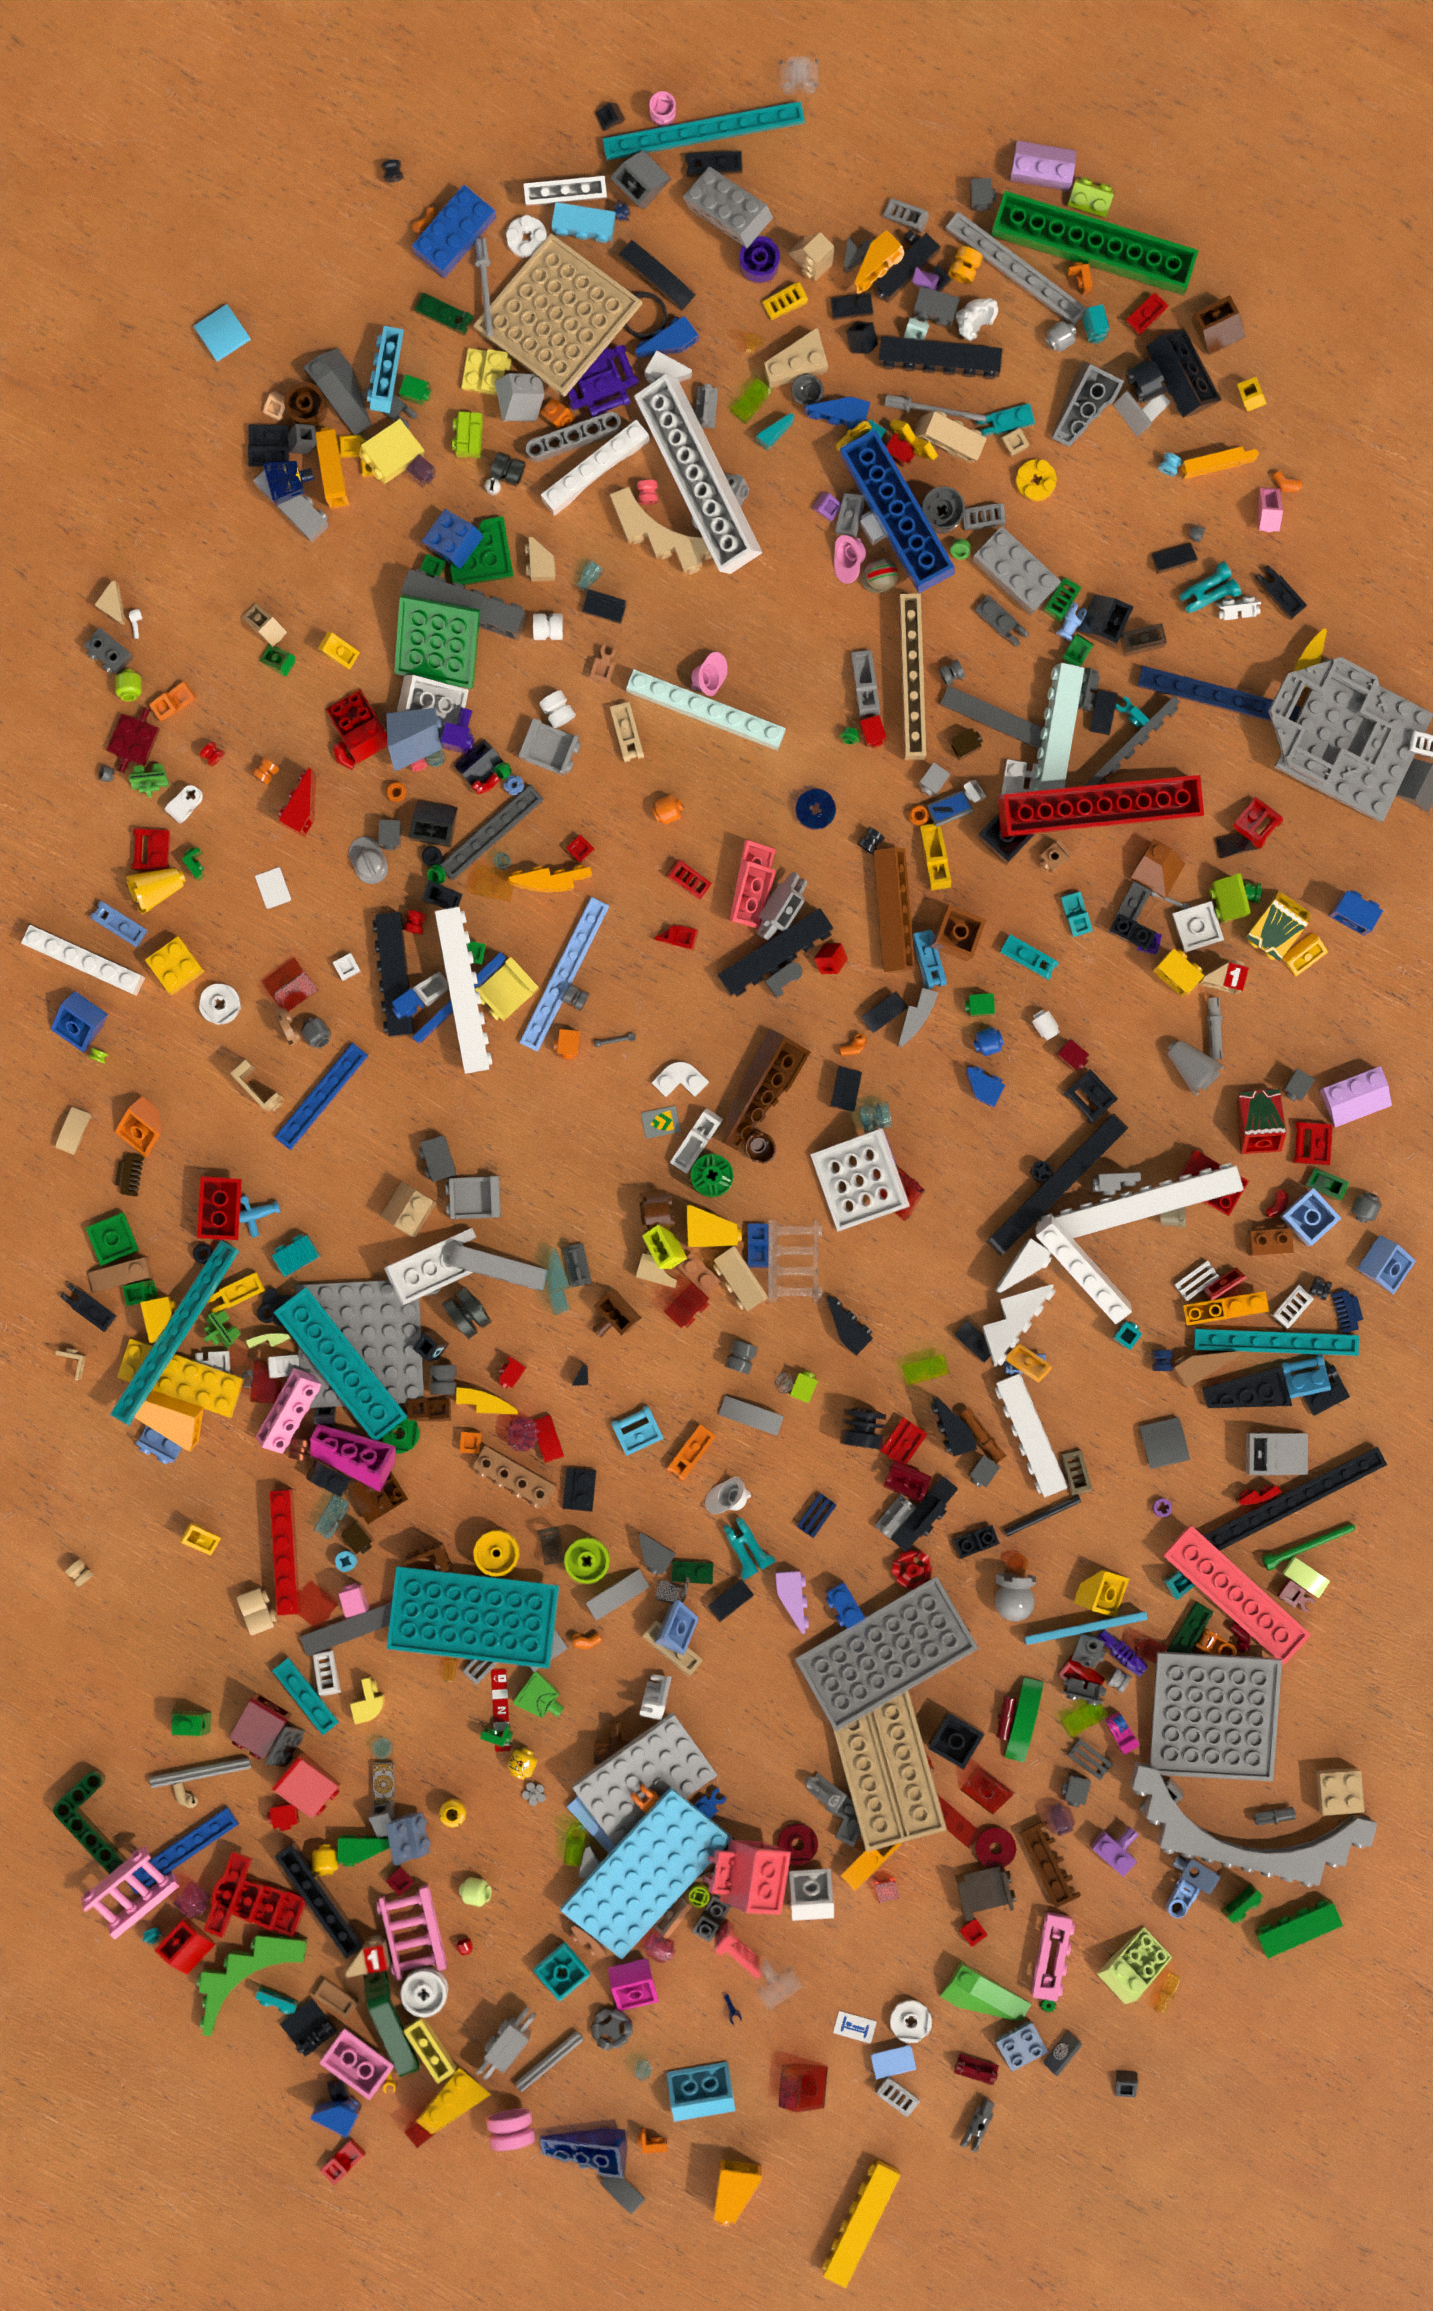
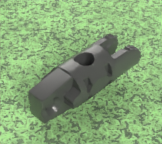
M984 2098L980 2107H976L960 2142L961 2147L965 2148L968 2145L973 2134L975 2138L971 2145V2151L975 2153L978 2151L993 2117L991 2112L994 2102L992 2100Z

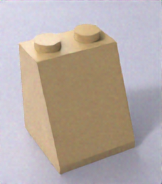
M402 1181L381 1217L408 1235L416 1237L437 1202Z

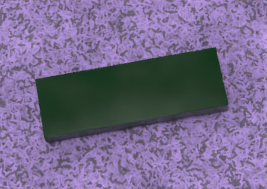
M1195 1601L1166 1652L1190 1653L1214 1611Z

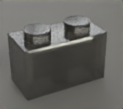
M1162 623L1123 632L1120 636L1124 657L1163 648L1167 644Z

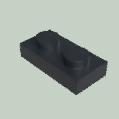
M871 293L836 297L830 300L833 320L873 315Z

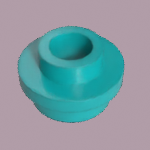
M158 1928L142 1933V1942H147L148 1945L160 1941L159 1937L162 1936V1932H159Z

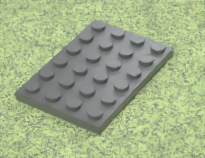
M672 1712L571 1784V1786L616 1847L646 1814L630 1797L632 1792L638 1794L642 1800L647 1797L640 1790L639 1786L642 1783L651 1791L654 1790L660 1797L672 1787L686 1799L718 1775Z

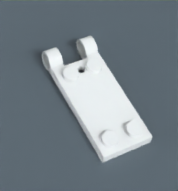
M473 1228L384 1268L402 1306L473 1273L448 1265L453 1245L463 1246L464 1243L476 1238Z

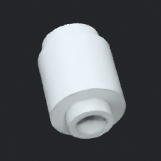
M1041 1010L1033 1015L1035 1020L1032 1023L1046 1041L1060 1033L1059 1026L1049 1011Z

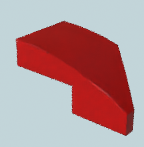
M679 925L671 926L661 935L655 936L654 940L694 950L698 930Z

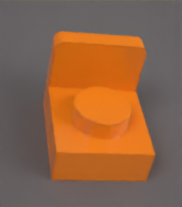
M1082 262L1072 264L1067 271L1068 277L1077 276L1078 288H1082L1083 295L1090 294L1093 285L1089 264L1083 265Z
M646 2128L641 2129V2134L637 2135L638 2148L642 2147V2154L667 2152V2139L657 2136L646 2140Z

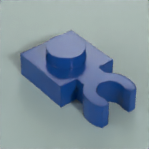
M715 1788L709 1799L704 1795L694 1806L711 1818L719 1811L715 1806L723 1804L727 1797L724 1796L722 1799H717L715 1795L720 1789Z

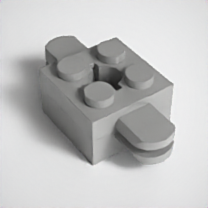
M527 2006L517 2019L513 2016L509 2020L505 2019L498 2028V2035L496 2037L492 2035L484 2048L486 2051L485 2060L476 2071L480 2075L487 2065L491 2063V2066L483 2075V2079L487 2080L495 2068L504 2073L529 2041L531 2031L527 2027L535 2018L536 2013L532 2012L524 2023L521 2024V2021L530 2010Z

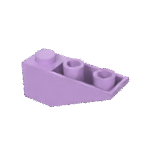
M800 1570L775 1572L777 1594L801 1633L805 1634V1628H809L808 1616H804L803 1608H807L806 1595H802V1587H806L805 1575H801Z

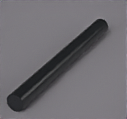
M1076 1495L1004 1529L1008 1537L1082 1501L1079 1495Z

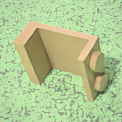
M245 1059L230 1074L264 1110L268 1112L271 1110L276 1111L283 1104L281 1100L284 1097L275 1093L265 1102L245 1080L256 1069L251 1062Z

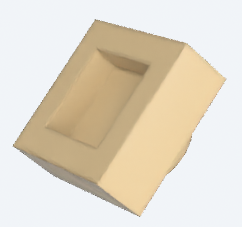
M1020 428L1002 437V441L1011 457L1030 446Z

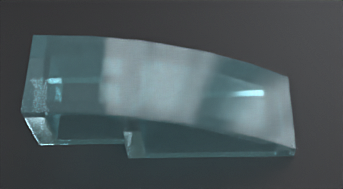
M556 1249L551 1251L548 1268V1291L555 1316L571 1310L563 1291L571 1288Z

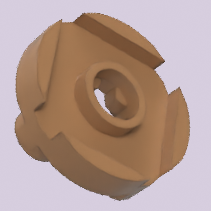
M285 1007L274 1009L273 1012L284 1036H286L289 1046L292 1047L298 1044L297 1041L301 1040L294 1026L289 1024L292 1022L288 1011Z

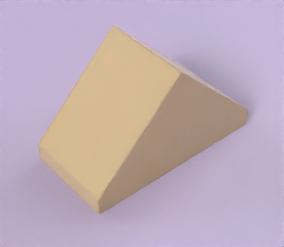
M111 581L95 606L119 624L126 625L119 585L116 581Z

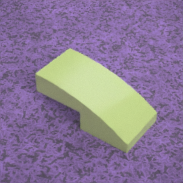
M284 1333L266 1334L246 1340L249 1348H253L266 1341H269L271 1347H274L292 1339L291 1334Z
M1294 1556L1282 1573L1317 1598L1321 1596L1330 1582Z

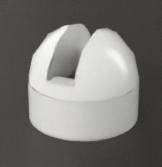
M489 478L485 482L484 486L488 494L496 495L500 492L501 484L498 479ZM491 481H495L493 490H490Z

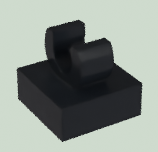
M336 1406L315 1407L314 1424H329V1427L333 1428L336 1418Z

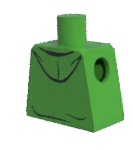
M538 1670L532 1674L513 1701L514 1705L541 1718L544 1717L547 1711L559 1717L565 1708L555 1701L560 1692Z

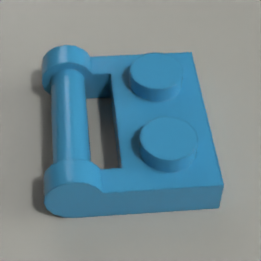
M1322 1354L1317 1355L1313 1359L1290 1364L1288 1362L1282 1363L1290 1399L1331 1390ZM1314 1366L1319 1367V1370L1291 1376L1290 1373Z

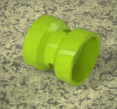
M698 1883L690 1888L689 1900L693 1906L700 1908L708 1903L709 1889L707 1886Z

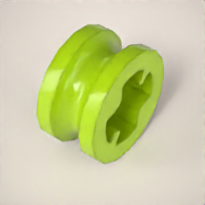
M91 1048L92 1053L88 1057L105 1064L106 1061L104 1059L109 1054Z

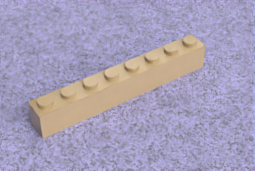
M921 593L900 594L899 615L904 759L925 760L926 731Z

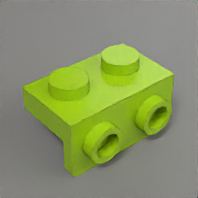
M1086 177L1077 178L1068 206L1106 218L1115 190H1112V187L1108 184L1092 183L1093 180Z

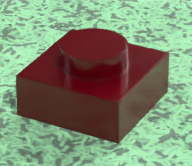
M401 1866L386 1879V1882L400 1896L415 1880Z

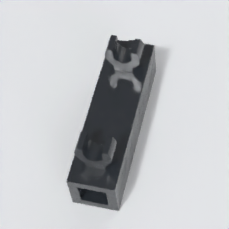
M909 230L904 235V240L912 247L904 254L899 263L894 264L884 276L878 277V281L874 285V293L881 301L885 300L889 303L913 279L916 267L921 271L939 254L940 245L927 233L920 239L912 230Z

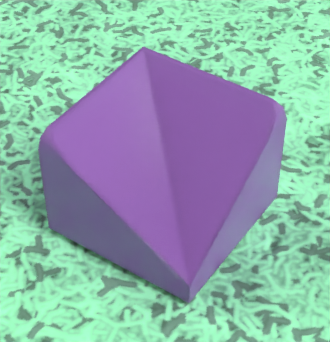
M916 267L912 282L917 287L922 286L935 290L939 276L920 271Z

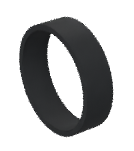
M640 292L634 295L639 299H653L660 304L664 311L663 323L656 331L649 334L637 333L627 323L624 327L635 338L651 339L655 332L664 329L667 322V311L663 301L658 296L649 292Z

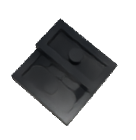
M250 424L248 466L268 467V465L272 464L273 467L285 464L288 467L290 464V452L287 434L290 432V425Z

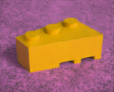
M458 2068L451 2074L416 2121L433 2134L491 2094L462 2069Z

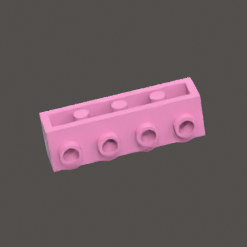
M293 1369L255 1437L261 1447L283 1454L285 1448L290 1444L294 1432L299 1428L303 1416L308 1412L311 1402L319 1393L321 1384L315 1375Z

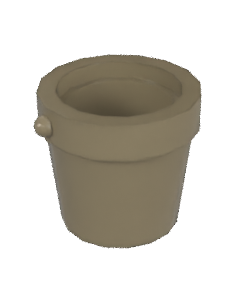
M1185 1207L1160 1213L1161 1226L1186 1228Z

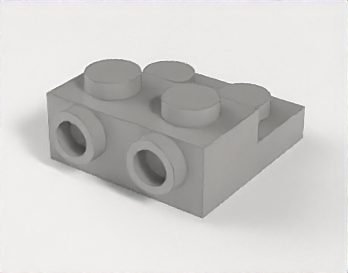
M1141 1174L1096 1175L1095 1179L1091 1181L1092 1192H1101V1196L1116 1195L1115 1191L1121 1190V1187L1136 1186V1182L1141 1181Z

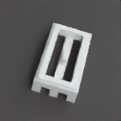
M1207 1260L1174 1285L1184 1299L1188 1301L1220 1276ZM1205 1267L1208 1268V1271L1182 1289L1181 1285ZM1208 1275H1213V1277L1187 1295L1185 1293Z

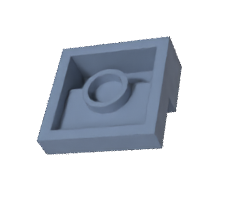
M423 1812L409 1813L386 1824L393 1865H400L410 1859H417L430 1853L429 1846L431 1842L426 1834L425 1827L427 1821L423 1816Z

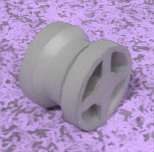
M1116 1667L1106 1685L1109 1687L1113 1686L1119 1693H1122L1127 1687L1131 1675L1123 1674L1121 1669Z

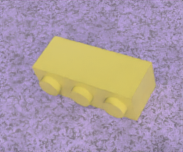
M418 2017L405 2026L403 2032L437 2084L455 2072L457 2066L425 2017Z

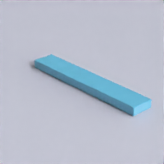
M1147 1612L1026 1636L1024 1638L1025 1645L1148 1620Z

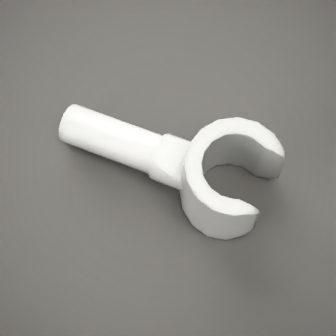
M135 609L130 611L129 618L133 625L134 639H138L137 621L143 618L140 610Z

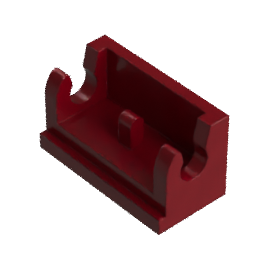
M894 1461L890 1466L883 1487L921 1502L932 1476Z

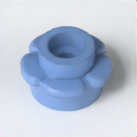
M510 775L506 778V782H504V789L510 795H517V793L522 792L524 788L522 778Z

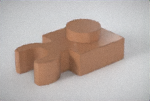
M603 645L601 648L602 658H595L589 677L609 684L615 667V663L610 662V660L615 658L616 649L613 648L612 653L607 655L605 654L606 646Z

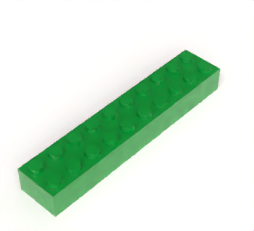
M1004 191L991 234L992 237L1076 263L1082 262L1083 265L1089 264V267L1183 296L1187 290L1199 250L1008 191Z

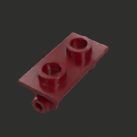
M959 2053L954 2074L993 2085L998 2077L999 2065Z

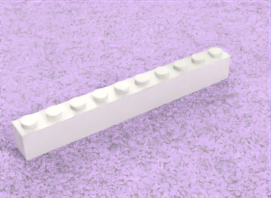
M1230 1162L1220 1165V1169L1212 1171L1211 1168L1199 1171L1200 1175L1194 1177L1191 1174L1179 1177L1180 1180L1172 1182L1170 1179L1160 1182V1186L1152 1188L1151 1185L1139 1188L1140 1192L1134 1194L1131 1191L1119 1194L1120 1198L1113 1200L1111 1196L1100 1199L1099 1204L1085 1203L1080 1205L1081 1209L1073 1211L1072 1208L1060 1211V1215L1053 1217L1072 1238H1076L1242 1191L1243 1185L1237 1165H1232ZM1052 1213L1041 1216V1220L1037 1222V1225L1041 1224Z

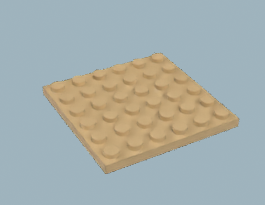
M550 234L490 305L493 337L487 335L485 312L473 326L487 339L507 352L512 358L565 397L643 303L639 298L553 234Z

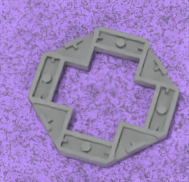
M1343 657L1285 675L1268 712L1286 766L1322 785L1378 767L1395 729L1393 723L1390 722L1387 713L1388 708L1384 696L1381 695L1377 676ZM1331 677L1365 695L1357 713L1374 722L1359 756L1344 748H1340L1333 764L1298 747L1306 728L1289 719L1304 686L1322 694Z

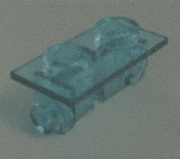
M333 1494L313 1531L322 1534L328 1540L330 1537H333L339 1525L337 1521L342 1520L347 1510H349V1501Z

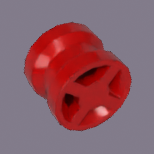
M214 741L208 743L199 753V756L205 758L211 767L216 765L225 755L222 749L216 747Z

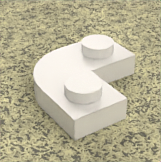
M677 1062L669 1065L652 1084L667 1097L681 1083L696 1097L709 1081L692 1065Z

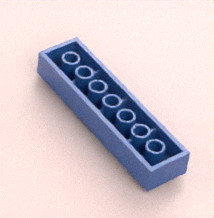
M876 429L840 448L841 459L917 592L921 593L954 575L955 567Z

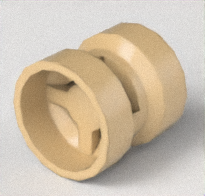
M81 1559L65 1571L68 1577L74 1579V1584L78 1588L94 1575L90 1569H86L85 1563Z

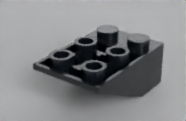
M932 1396L933 1401L930 1402L933 1414H938L939 1421H936L939 1432L945 1435L946 1440L943 1441L946 1453H950L955 1457L976 1450L977 1446L971 1429L937 1396Z

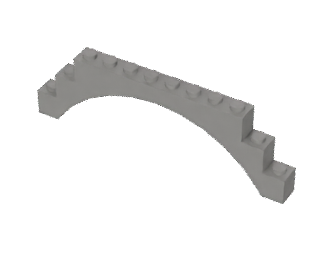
M1135 1762L1129 1784L1135 1794L1146 1796V1793H1148L1143 1815L1148 1819L1149 1823L1160 1825V1822H1162L1157 1844L1162 1848V1851L1171 1854L1174 1851L1181 1852V1855L1187 1858H1194V1856L1202 1857L1201 1860L1208 1863L1218 1861L1221 1862V1865L1233 1868L1235 1865L1241 1867V1870L1250 1873L1256 1870L1260 1871L1261 1875L1267 1877L1277 1875L1281 1876L1280 1879L1287 1882L1298 1880L1301 1881L1300 1884L1312 1887L1313 1884L1320 1886L1325 1862L1326 1865L1338 1868L1339 1865L1346 1866L1351 1842L1353 1846L1358 1848H1364V1846L1371 1847L1377 1827V1822L1372 1818L1352 1814L1330 1832L1306 1843L1287 1848L1273 1849L1244 1847L1216 1838L1198 1827L1183 1814L1170 1797L1159 1770L1155 1766Z

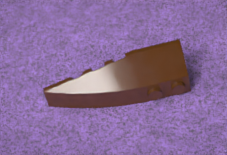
M770 1029L741 1082L730 1111L722 1143L738 1151L747 1140V1137L754 1132L753 1127L765 1119V1113L771 1106L775 1107L779 1102V1096L791 1088L811 1053L809 1050Z

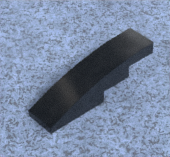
M630 240L618 256L645 282L650 283L680 310H684L696 294L633 240Z

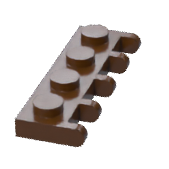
M1046 1820L1020 1831V1834L1054 1907L1058 1908L1079 1898L1081 1894L1080 1892L1071 1894L1067 1882L1071 1881L1073 1877L1072 1875L1063 1877L1058 1863L1064 1861L1063 1856L1054 1858L1049 1845L1054 1843L1055 1839L1054 1837L1045 1839L1041 1830L1042 1827L1047 1825Z

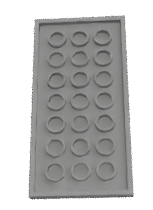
M936 1576L795 1660L832 1727L837 1732L979 1648L942 1583Z

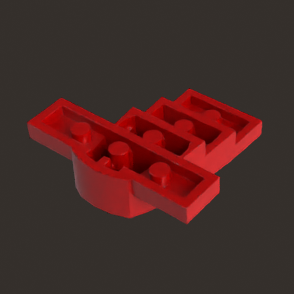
M233 1851L224 1875L218 1880L213 1889L211 1897L212 1907L203 1931L223 1938L231 1917L234 1915L250 1924L255 1923L270 1931L275 1930L293 1938L307 1904L304 1898L295 1892L246 1878L253 1858Z

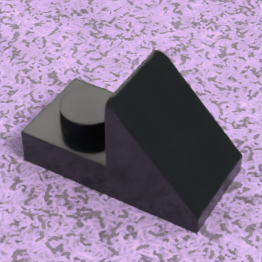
M428 880L421 900L442 909H451L459 906L463 894Z

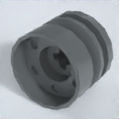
M940 486L932 489L920 506L935 534L951 532L958 526L965 513V503L962 496L951 487ZM944 508V514L939 516L937 514L938 509Z

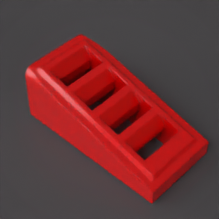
M680 859L674 862L665 875L699 900L702 899L712 884ZM681 867V868H682V871H681L680 874L676 877V876H675V873H676V872L678 871V869ZM686 872H688L689 875L684 882L681 881ZM693 877L697 878L691 887L688 886ZM700 881L703 882L701 888L698 890V892H696L695 888L698 886Z

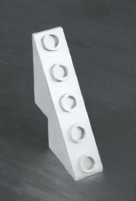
M1053 1284L1000 1300L1005 1320L983 1326V1333L994 1366L998 1364L1001 1366L1005 1362L1007 1351L1010 1348L1013 1349L1019 1343L1020 1339L1018 1336L1022 1331L1024 1333L1028 1331L1032 1325L1030 1320L1034 1315L1038 1317L1044 1308L1042 1306L1046 1299L1050 1300L1056 1292L1053 1289Z

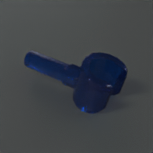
M724 1995L730 2011L729 2019L731 2024L734 2025L732 2017L737 2015L740 2017V2021H742L741 2012L735 2009L729 1995Z

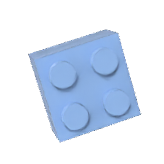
M1314 1188L1308 1189L1280 1215V1218L1292 1228V1231L1306 1246H1312L1341 1219Z

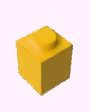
M1257 377L1237 384L1247 411L1267 404Z

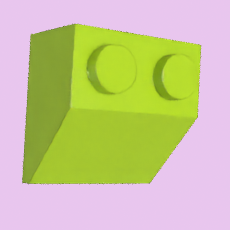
M1241 873L1214 881L1209 888L1212 900L1215 899L1216 907H1214L1217 919H1220L1221 923L1245 918L1251 913Z

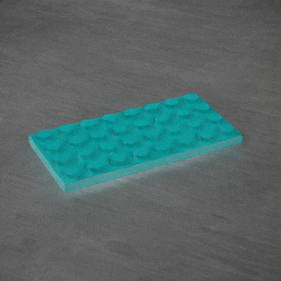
M397 1566L386 1649L549 1669L551 1666L560 1585L450 1572L442 1573L441 1571Z

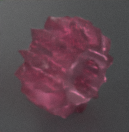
M517 1417L515 1420L509 1421L510 1427L505 1428L508 1431V1435L505 1438L509 1439L507 1445L513 1446V1450L522 1452L536 1447L535 1441L540 1440L537 1437V1433L540 1432L536 1429L537 1423L532 1422V1419L529 1417Z

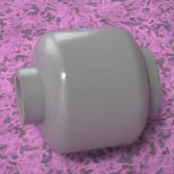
M1059 321L1047 330V337H1045L1048 346L1053 351L1062 352L1075 343L1074 334H1076V330L1071 323L1067 324L1064 321Z

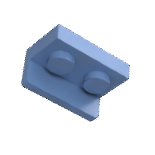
M146 1426L140 1439L135 1443L140 1446V1451L148 1455L150 1453L157 1455L156 1459L164 1464H168V1462L174 1463L182 1449L181 1446L149 1426Z

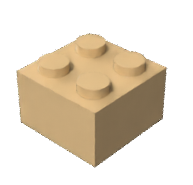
M1358 1768L1316 1770L1318 1808L1322 1815L1364 1813L1361 1770Z

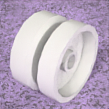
M430 1966L418 1967L411 1971L405 1979L401 1991L402 2003L407 2011L419 2017L433 2016L440 2011L448 1995L449 1987L446 1977L441 1971ZM422 1989H426L427 1993H423Z

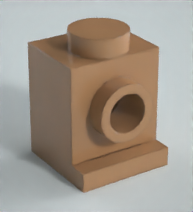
M1058 839L1039 856L1041 860L1039 863L1046 871L1050 870L1053 872L1069 859L1072 853ZM1052 853H1056L1058 855L1057 860H1053L1051 858Z

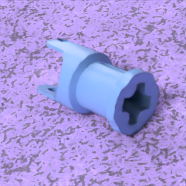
M1076 602L1070 605L1064 616L1065 621L1060 630L1056 632L1057 635L1068 641L1073 640L1072 636L1077 626L1081 625L1087 612L1085 608H1082L1076 616L1075 612L1078 608V603Z

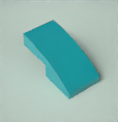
M1078 890L1060 896L1072 936L1076 937L1092 932L1093 929L1088 912L1085 909L1081 891Z

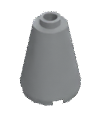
M1175 1040L1168 1047L1169 1058L1195 1096L1200 1094L1198 1092L1199 1089L1206 1090L1220 1075L1219 1069H1224L1221 1063L1183 1040L1179 1042Z

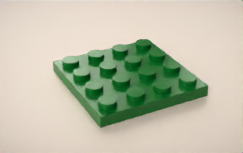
M402 594L399 599L394 674L415 675L449 685L472 689L475 682L481 610Z

